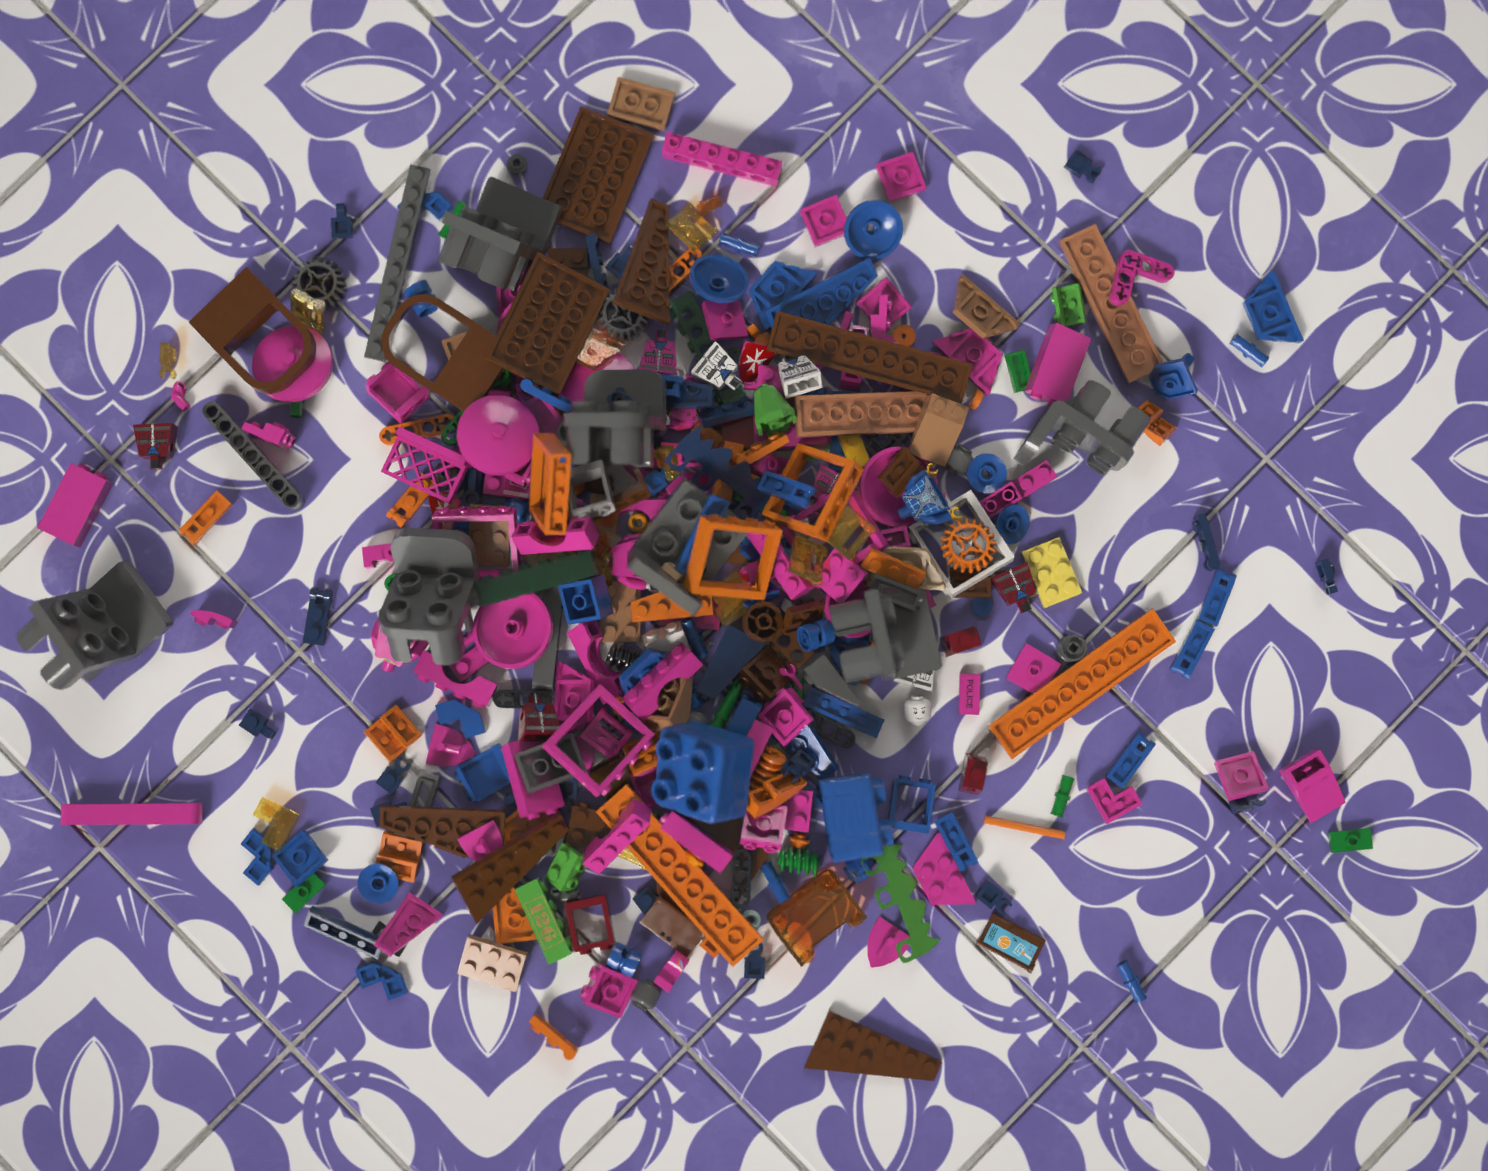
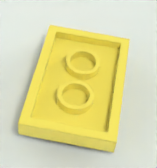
M1060 537L1021 552L1025 563L1028 562L1033 583L1043 608L1082 594Z

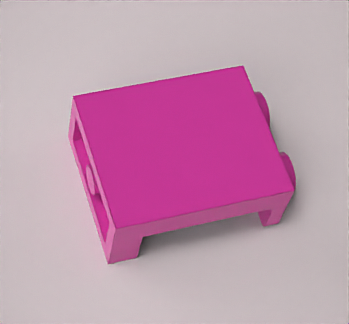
M389 361L382 366L381 371L377 375L373 374L366 382V392L400 424L430 398V391L423 386L421 388L411 377L394 367Z

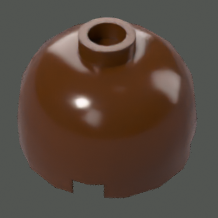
M766 601L751 605L742 618V627L746 636L760 643L769 642L777 638L782 632L781 630L784 625L780 609L773 603Z

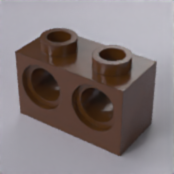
M783 632L777 638L771 640L772 644L770 647L777 654L781 652L785 657L783 661L786 664L794 665L796 670L815 655L813 650L806 652L801 648L797 639V633L787 635L790 638V643L787 646L780 645L778 641L781 635H785ZM793 651H802L803 659L795 661L792 658Z

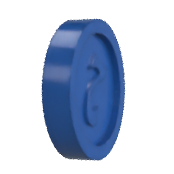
M975 598L972 602V610L978 616H986L992 610V602L988 598Z

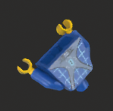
M928 464L926 470H922L910 477L905 487V493L902 495L906 505L897 510L903 520L912 515L915 521H921L924 524H940L950 520L957 521L962 517V515L959 517L954 515V511L959 510V507L953 508L950 512L948 511L950 507L933 479L937 475L938 470L935 472L929 471L934 464Z

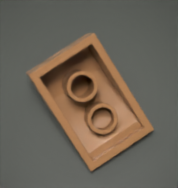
M934 393L925 397L908 450L917 458L945 467L963 428L969 407Z
M693 675L689 679L676 678L666 683L658 695L657 703L659 708L644 722L639 717L638 719L651 731H662L666 726L686 723L690 716Z

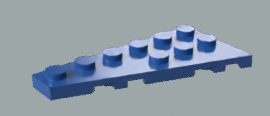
M866 258L770 307L764 313L771 328H773L777 311L831 325L840 316L839 314L878 276L871 259Z

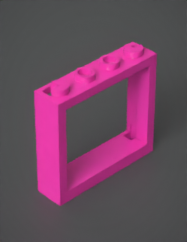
M854 489L848 501L874 542L851 557L859 565L864 560L870 547L881 551L889 544ZM822 494L816 499L817 502L815 504L809 505L808 509L801 508L799 515L796 517L792 515L789 518L803 521L824 507L830 494ZM781 526L780 529L783 530L782 532L810 578H812L817 572L816 567L794 531ZM813 582L816 588L820 589V587L815 582Z
M482 506L478 509H470V507L450 509L444 507V509L435 510L432 516L433 529H442L441 522L508 521L513 569L479 570L478 585L520 584L523 578L522 559L518 548L511 538L518 523L517 508H506V506L490 508L489 506Z
M599 684L544 743L542 748L594 796L598 797L601 793L605 795L612 788L610 783L614 779L618 781L625 774L624 768L628 763L631 766L640 757L637 753L642 748L646 750L653 743L651 738L654 736V733ZM601 696L644 737L609 776L598 785L555 744Z

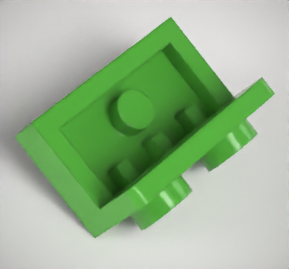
M1076 283L1061 288L1052 287L1053 293L1050 294V297L1056 309L1054 313L1055 323H1059L1067 328L1087 323L1081 285Z
M562 843L545 879L559 891H573L577 887L583 871L587 868L582 864L584 854H580L568 843Z

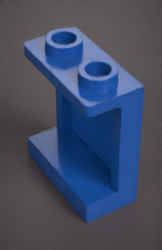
M498 743L487 751L455 767V777L459 783L463 782L466 788L464 794L468 801L472 800L473 803H477L511 784L501 744Z

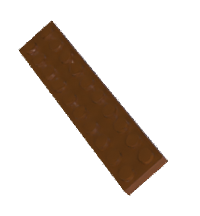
M780 311L776 313L767 346V351L793 358L806 356L814 364L927 395L934 393L962 404L973 365Z

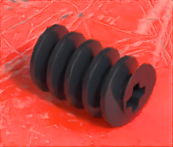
M615 641L608 652L605 664L609 660L610 667L617 663L618 670H621L623 666H625L626 670L640 657V650L632 654V647L625 651V645L622 644L620 648H617V642Z

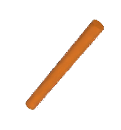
M987 815L984 816L983 821L985 824L1064 839L1066 833L1062 830Z

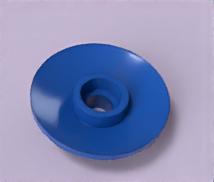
M978 455L967 469L968 481L972 488L980 493H994L1002 488L1006 481V466L996 455ZM984 470L988 472L987 478L982 476Z
M1016 504L1006 506L999 513L996 520V529L1006 544H1015L1021 541L1029 527L1027 511L1022 506Z
M375 863L362 870L358 877L357 886L365 900L375 904H382L390 901L396 895L399 880L392 868L385 864ZM376 879H382L383 884H378Z

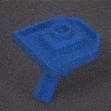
M1186 353L1181 359L1155 364L1148 377L1155 394L1168 400L1197 394L1198 389L1189 370V366L1195 360L1194 356Z

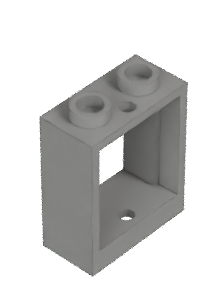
M602 459L570 469L568 499L574 518L606 516L616 511L607 468ZM602 478L607 500L579 508L574 486Z

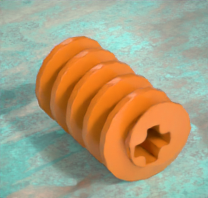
M770 746L765 747L768 752H762V758H759L757 762L759 765H756L754 768L756 772L753 771L751 775L752 778H750L749 783L751 787L758 789L762 787L764 781L779 775V771L783 767L782 764L786 762V756L780 750Z

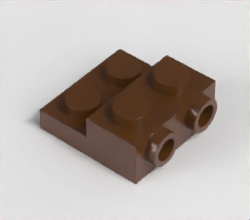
M769 646L749 662L737 675L740 684L745 688L749 687L754 692V699L764 704L770 701L780 689L791 681L789 676H783L780 673V668H785L788 671L786 663Z
M578 802V805H573L566 843L571 847L585 849L596 837L604 838L611 829L596 813L598 809L590 808L588 803Z

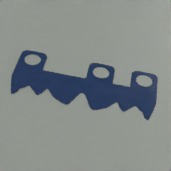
M702 426L686 435L665 458L666 464L675 471H681L693 458L703 467L692 478V483L701 490L708 491L720 479L744 497L733 513L742 520H746V518L753 519L771 496L757 489L761 477L751 480V469L747 461L730 467L729 462L732 456V449L722 447L711 449L712 439L700 440ZM677 453L684 456V462L679 466H675L671 462L672 456ZM701 474H708L711 481L708 485L702 486L698 483V477ZM750 506L752 514L749 517H742L739 514L741 507Z

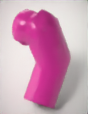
M179 380L173 384L171 398L184 412L191 405L185 399L186 384Z

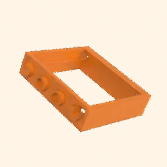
M533 433L528 512L545 535H565L571 453L554 433ZM566 457V462H559L560 458ZM540 503H545V508H540Z
M798 443L781 476L796 481L808 456L844 468L815 526L779 514L786 501L774 496H770L762 515L777 525L828 542L864 469L854 460Z
M716 514L710 516L701 515L683 587L691 594L764 600L783 530L777 527L775 522H769L768 520L758 522L752 518L740 520L734 516L722 518ZM714 529L766 535L754 585L701 580Z

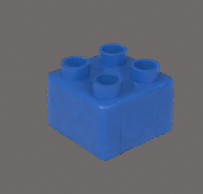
M690 721L664 727L656 746L658 757L656 780L651 788L655 802L660 806L707 823L744 817L747 809L754 740L750 737L710 726L700 721Z
M861 772L817 780L830 859L833 863L883 854V846L893 845L889 819L886 820V818L878 819L876 804L886 803L882 778L871 779L869 773Z

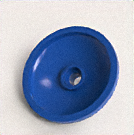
M868 200L860 203L852 209L844 224V238L847 246L855 255L863 259L877 260L888 256L897 248L903 234V223L900 214L892 205L882 200ZM869 224H873V228L871 230L867 229Z
M712 254L700 257L692 264L689 273L690 283L694 290L712 302L731 303L737 301L744 296L749 285L745 269L735 260L723 255Z

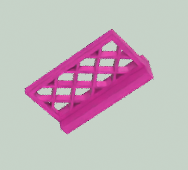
M398 427L395 433L398 436L381 472L451 504L467 469H471L472 466L465 460L463 455ZM404 442L407 444L409 452L400 455L398 449L401 443ZM423 451L426 460L417 463L414 454ZM411 456L413 465L404 468L401 459ZM441 459L443 467L434 471L431 462ZM398 461L400 470L394 473L388 471L391 464ZM428 463L430 473L421 476L418 467ZM453 467L460 468L458 476L451 479L448 469ZM415 468L417 478L409 481L406 472ZM445 471L447 481L438 484L435 475ZM432 476L434 486L426 489L422 480ZM449 484L450 492L446 498L441 495L439 488Z

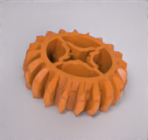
M968 518L964 519V524L957 520V527L950 524L949 528L951 531L945 530L944 534L947 537H942L941 542L944 543L941 546V550L946 551L943 553V558L950 557L947 564L950 565L954 562V570L961 566L962 573H964L965 568H968L969 573H972L973 567L980 571V564L983 567H987L988 563L986 560L992 561L993 557L990 554H995L996 549L992 548L996 546V541L991 540L995 535L994 533L987 534L990 531V527L983 529L984 522L981 521L979 525H976V519H973L972 524L968 523ZM964 531L972 532V534L968 537L957 535ZM978 535L985 543V551L976 543ZM973 539L972 546L964 553L965 545ZM952 540L957 542L956 545L961 549L959 556L952 549ZM968 555L980 556L975 560H964Z

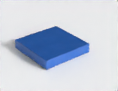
M306 829L299 831L272 855L295 887H299L329 860Z

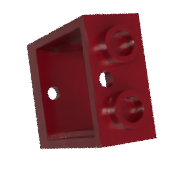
M607 894L565 903L574 953L580 952V955L591 953L593 948L600 947V951L612 948V944L616 943ZM602 904L608 939L579 945L573 910Z

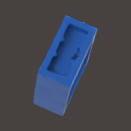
M899 775V779L894 778L888 814L891 828L929 834L936 785L931 784V780L919 778V782L911 781V777ZM899 784L928 789L923 824L894 820Z

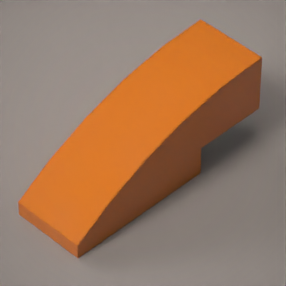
M790 773L785 777L783 774L770 778L763 782L762 787L748 792L747 811L754 818L764 815L806 786L807 781L800 776L797 782L793 784L794 776Z

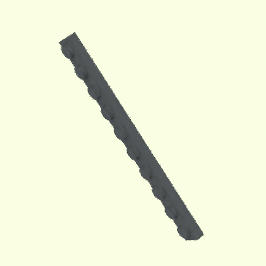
M412 164L409 167L364 357L380 362H385L386 360L382 350L381 338L384 328L399 306L431 173L430 168Z

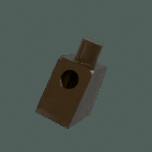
M622 752L587 769L588 776L600 785L624 759ZM627 766L624 768L625 774L618 781L614 779L610 783L612 788L604 795L607 800L611 799L626 784L631 789L633 788Z

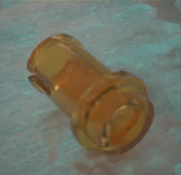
M717 194L704 202L699 201L696 207L701 216H707L709 212L722 207L723 203L720 202L722 200Z

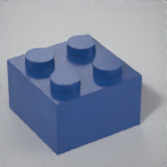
M604 574L558 585L568 625L598 620L614 614Z

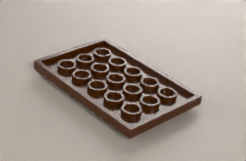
M580 106L543 199L563 208L558 225L586 236L593 233L599 241L611 245L654 139V134Z
M537 252L485 359L523 379H530L533 384L539 387L543 386L559 396L610 289Z

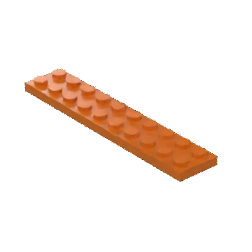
M1151 608L987 726L1010 759H1013L1170 647L1176 640L1155 610Z
M626 784L600 807L596 813L612 830L622 811L634 799H637L644 805L646 804ZM651 811L650 824L627 848L729 964L734 967L758 946L764 938L738 908L733 906L731 900L699 865L694 867L687 861L688 856L686 855L687 851L685 848L660 829L662 822Z

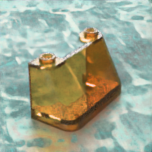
M826 869L792 893L788 901L772 908L766 916L775 934L801 967L813 960L815 955L813 947L846 923L849 927H857L867 918L832 869Z

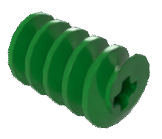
M782 845L777 867L780 865L781 871H784L786 866H788L789 873H792L794 868H796L797 874H800L804 869L806 876L809 875L810 871H813V876L816 877L819 871L821 855L818 857L817 851H814L810 856L807 849L801 854V848H797L794 853L792 846L785 851V846Z

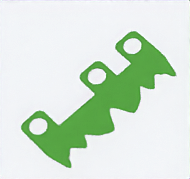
M898 844L883 847V854L872 856L878 863L877 869L874 871L865 869V872L868 876H873L882 871L885 872L889 884L876 889L875 897L879 907L883 910L895 904L899 907L910 937L897 943L896 950L901 962L907 963L928 953L939 943L940 939H933L927 935L931 925L930 923L922 922L925 915V901L910 898L918 883L911 875L902 872L906 862L897 859L898 851L902 848V845ZM862 857V859H861L862 864H863V861H864V860L867 861V859L870 858V857H866V858ZM882 891L890 893L891 900L888 904H883L880 901L879 896ZM904 944H908L912 948V954L908 958L901 954V947Z

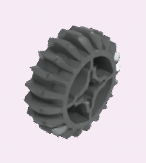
M321 257L317 258V262L310 258V264L303 261L305 267L301 268L298 266L297 270L300 273L293 274L294 278L297 279L292 281V285L296 286L292 289L297 294L296 299L301 301L303 306L308 305L310 310H313L315 307L317 311H320L322 306L325 310H328L329 304L335 307L334 301L340 302L342 300L339 294L345 295V291L341 288L347 287V284L343 282L346 276L341 274L343 270L340 267L337 268L336 262L331 263L328 258L324 262ZM326 270L329 271V273L317 275L315 271ZM310 276V282L305 288L306 279ZM315 278L322 283L323 290L318 287ZM332 280H334L333 288L329 293L328 287L333 283ZM317 293H321L324 296L322 298L309 297L311 294L315 295Z
M608 292L609 298L605 299L600 309L602 311H599L597 315L601 317L597 320L598 324H603L600 327L601 330H607V337L613 334V340H617L618 336H620L622 342L625 341V336H628L630 341L633 340L632 334L639 337L638 330L645 332L643 325H649V321L645 319L647 317L639 315L637 322L633 324L631 316L635 312L613 304L615 294L612 295L611 292ZM613 305L616 312L611 316L612 319L608 321V310ZM619 309L627 314V319L620 316ZM620 323H623V324H625L628 328H626V329H619V328L614 327L613 325H614V324H615V325H618V324H620Z

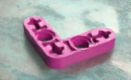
M1126 250L1117 260L1109 299L1113 305L1122 306L1130 298L1135 274L1159 283H1167L1175 274L1174 268L1166 262L1132 250ZM1126 257H1129V261H1130L1131 263L1128 264V263H1127V259H1125V258H1126ZM1143 262L1150 265V271H1145L1142 268ZM1162 270H1165V274L1167 275L1166 277L1163 276L1164 273L1161 272ZM1121 273L1128 277L1127 283L1120 280ZM1120 291H1121L1120 296L1122 297L1121 300L1119 299V296L1117 295V293H1119Z

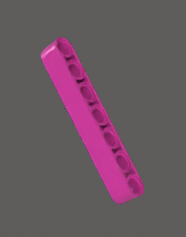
M203 803L61 804V825L202 824Z

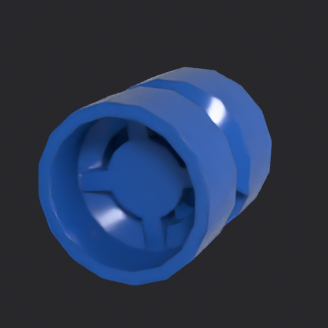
M426 280L412 284L404 292L407 299L420 294L435 296L431 294L432 289ZM420 304L412 307L419 318L426 317L438 310L437 307L429 304Z
M821 619L799 626L797 629V639L801 648L809 652L832 644L835 641V631L829 620Z
M616 942L605 966L613 970L621 969L622 974L632 978L643 953L634 949L629 951L626 945Z

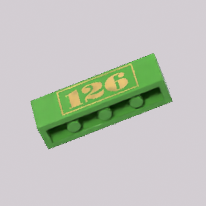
M537 878L514 889L548 964L550 965L573 953L572 940L570 936L566 937L563 931L566 927L562 918H557L555 913L557 907L553 899L549 900L546 892L549 890L545 881Z

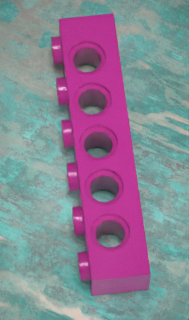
M671 132L666 133L662 147V156L665 159L774 187L778 186L783 161Z

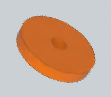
M899 325L892 332L894 340H897V344L911 347L916 338L915 331L908 325Z

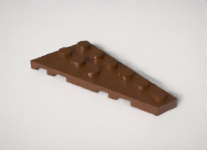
M381 805L379 827L400 835L415 838L416 841L422 843L426 842L457 856L470 858L462 849L457 839L494 820L499 828L504 845L505 810Z
M559 812L451 876L476 924L569 831Z
M828 1010L804 1068L935 1081L942 1061Z

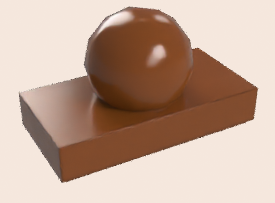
M699 421L696 422L692 431L701 426ZM702 427L700 440L712 439L711 449L719 448L723 441L721 434L712 427L704 429Z

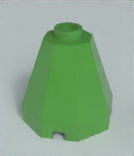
M760 385L754 392L755 425L759 436H763V432H766L767 436L775 431L784 432L790 428L789 424L791 422L796 424L797 417L794 409L773 385Z

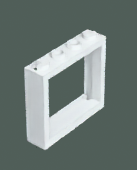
M971 490L948 503L950 507L948 511L950 512L953 508H960L966 504L978 523L984 522L983 529L990 527V531L987 534L994 533L995 536L991 540L996 541L994 548L1002 560L953 588L931 554L946 585L943 593L945 595L949 594L950 598L955 597L1010 564L1015 558ZM918 521L909 526L908 535L913 545L917 544L918 548H927L918 532L932 524H924Z

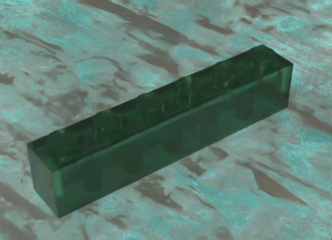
M577 550L576 555L569 556V553L558 555V560L551 562L550 559L537 561L538 565L533 567L530 564L519 566V570L515 572L508 569L499 572L500 576L492 577V574L480 577L481 581L475 582L480 606H489L601 575L596 552Z

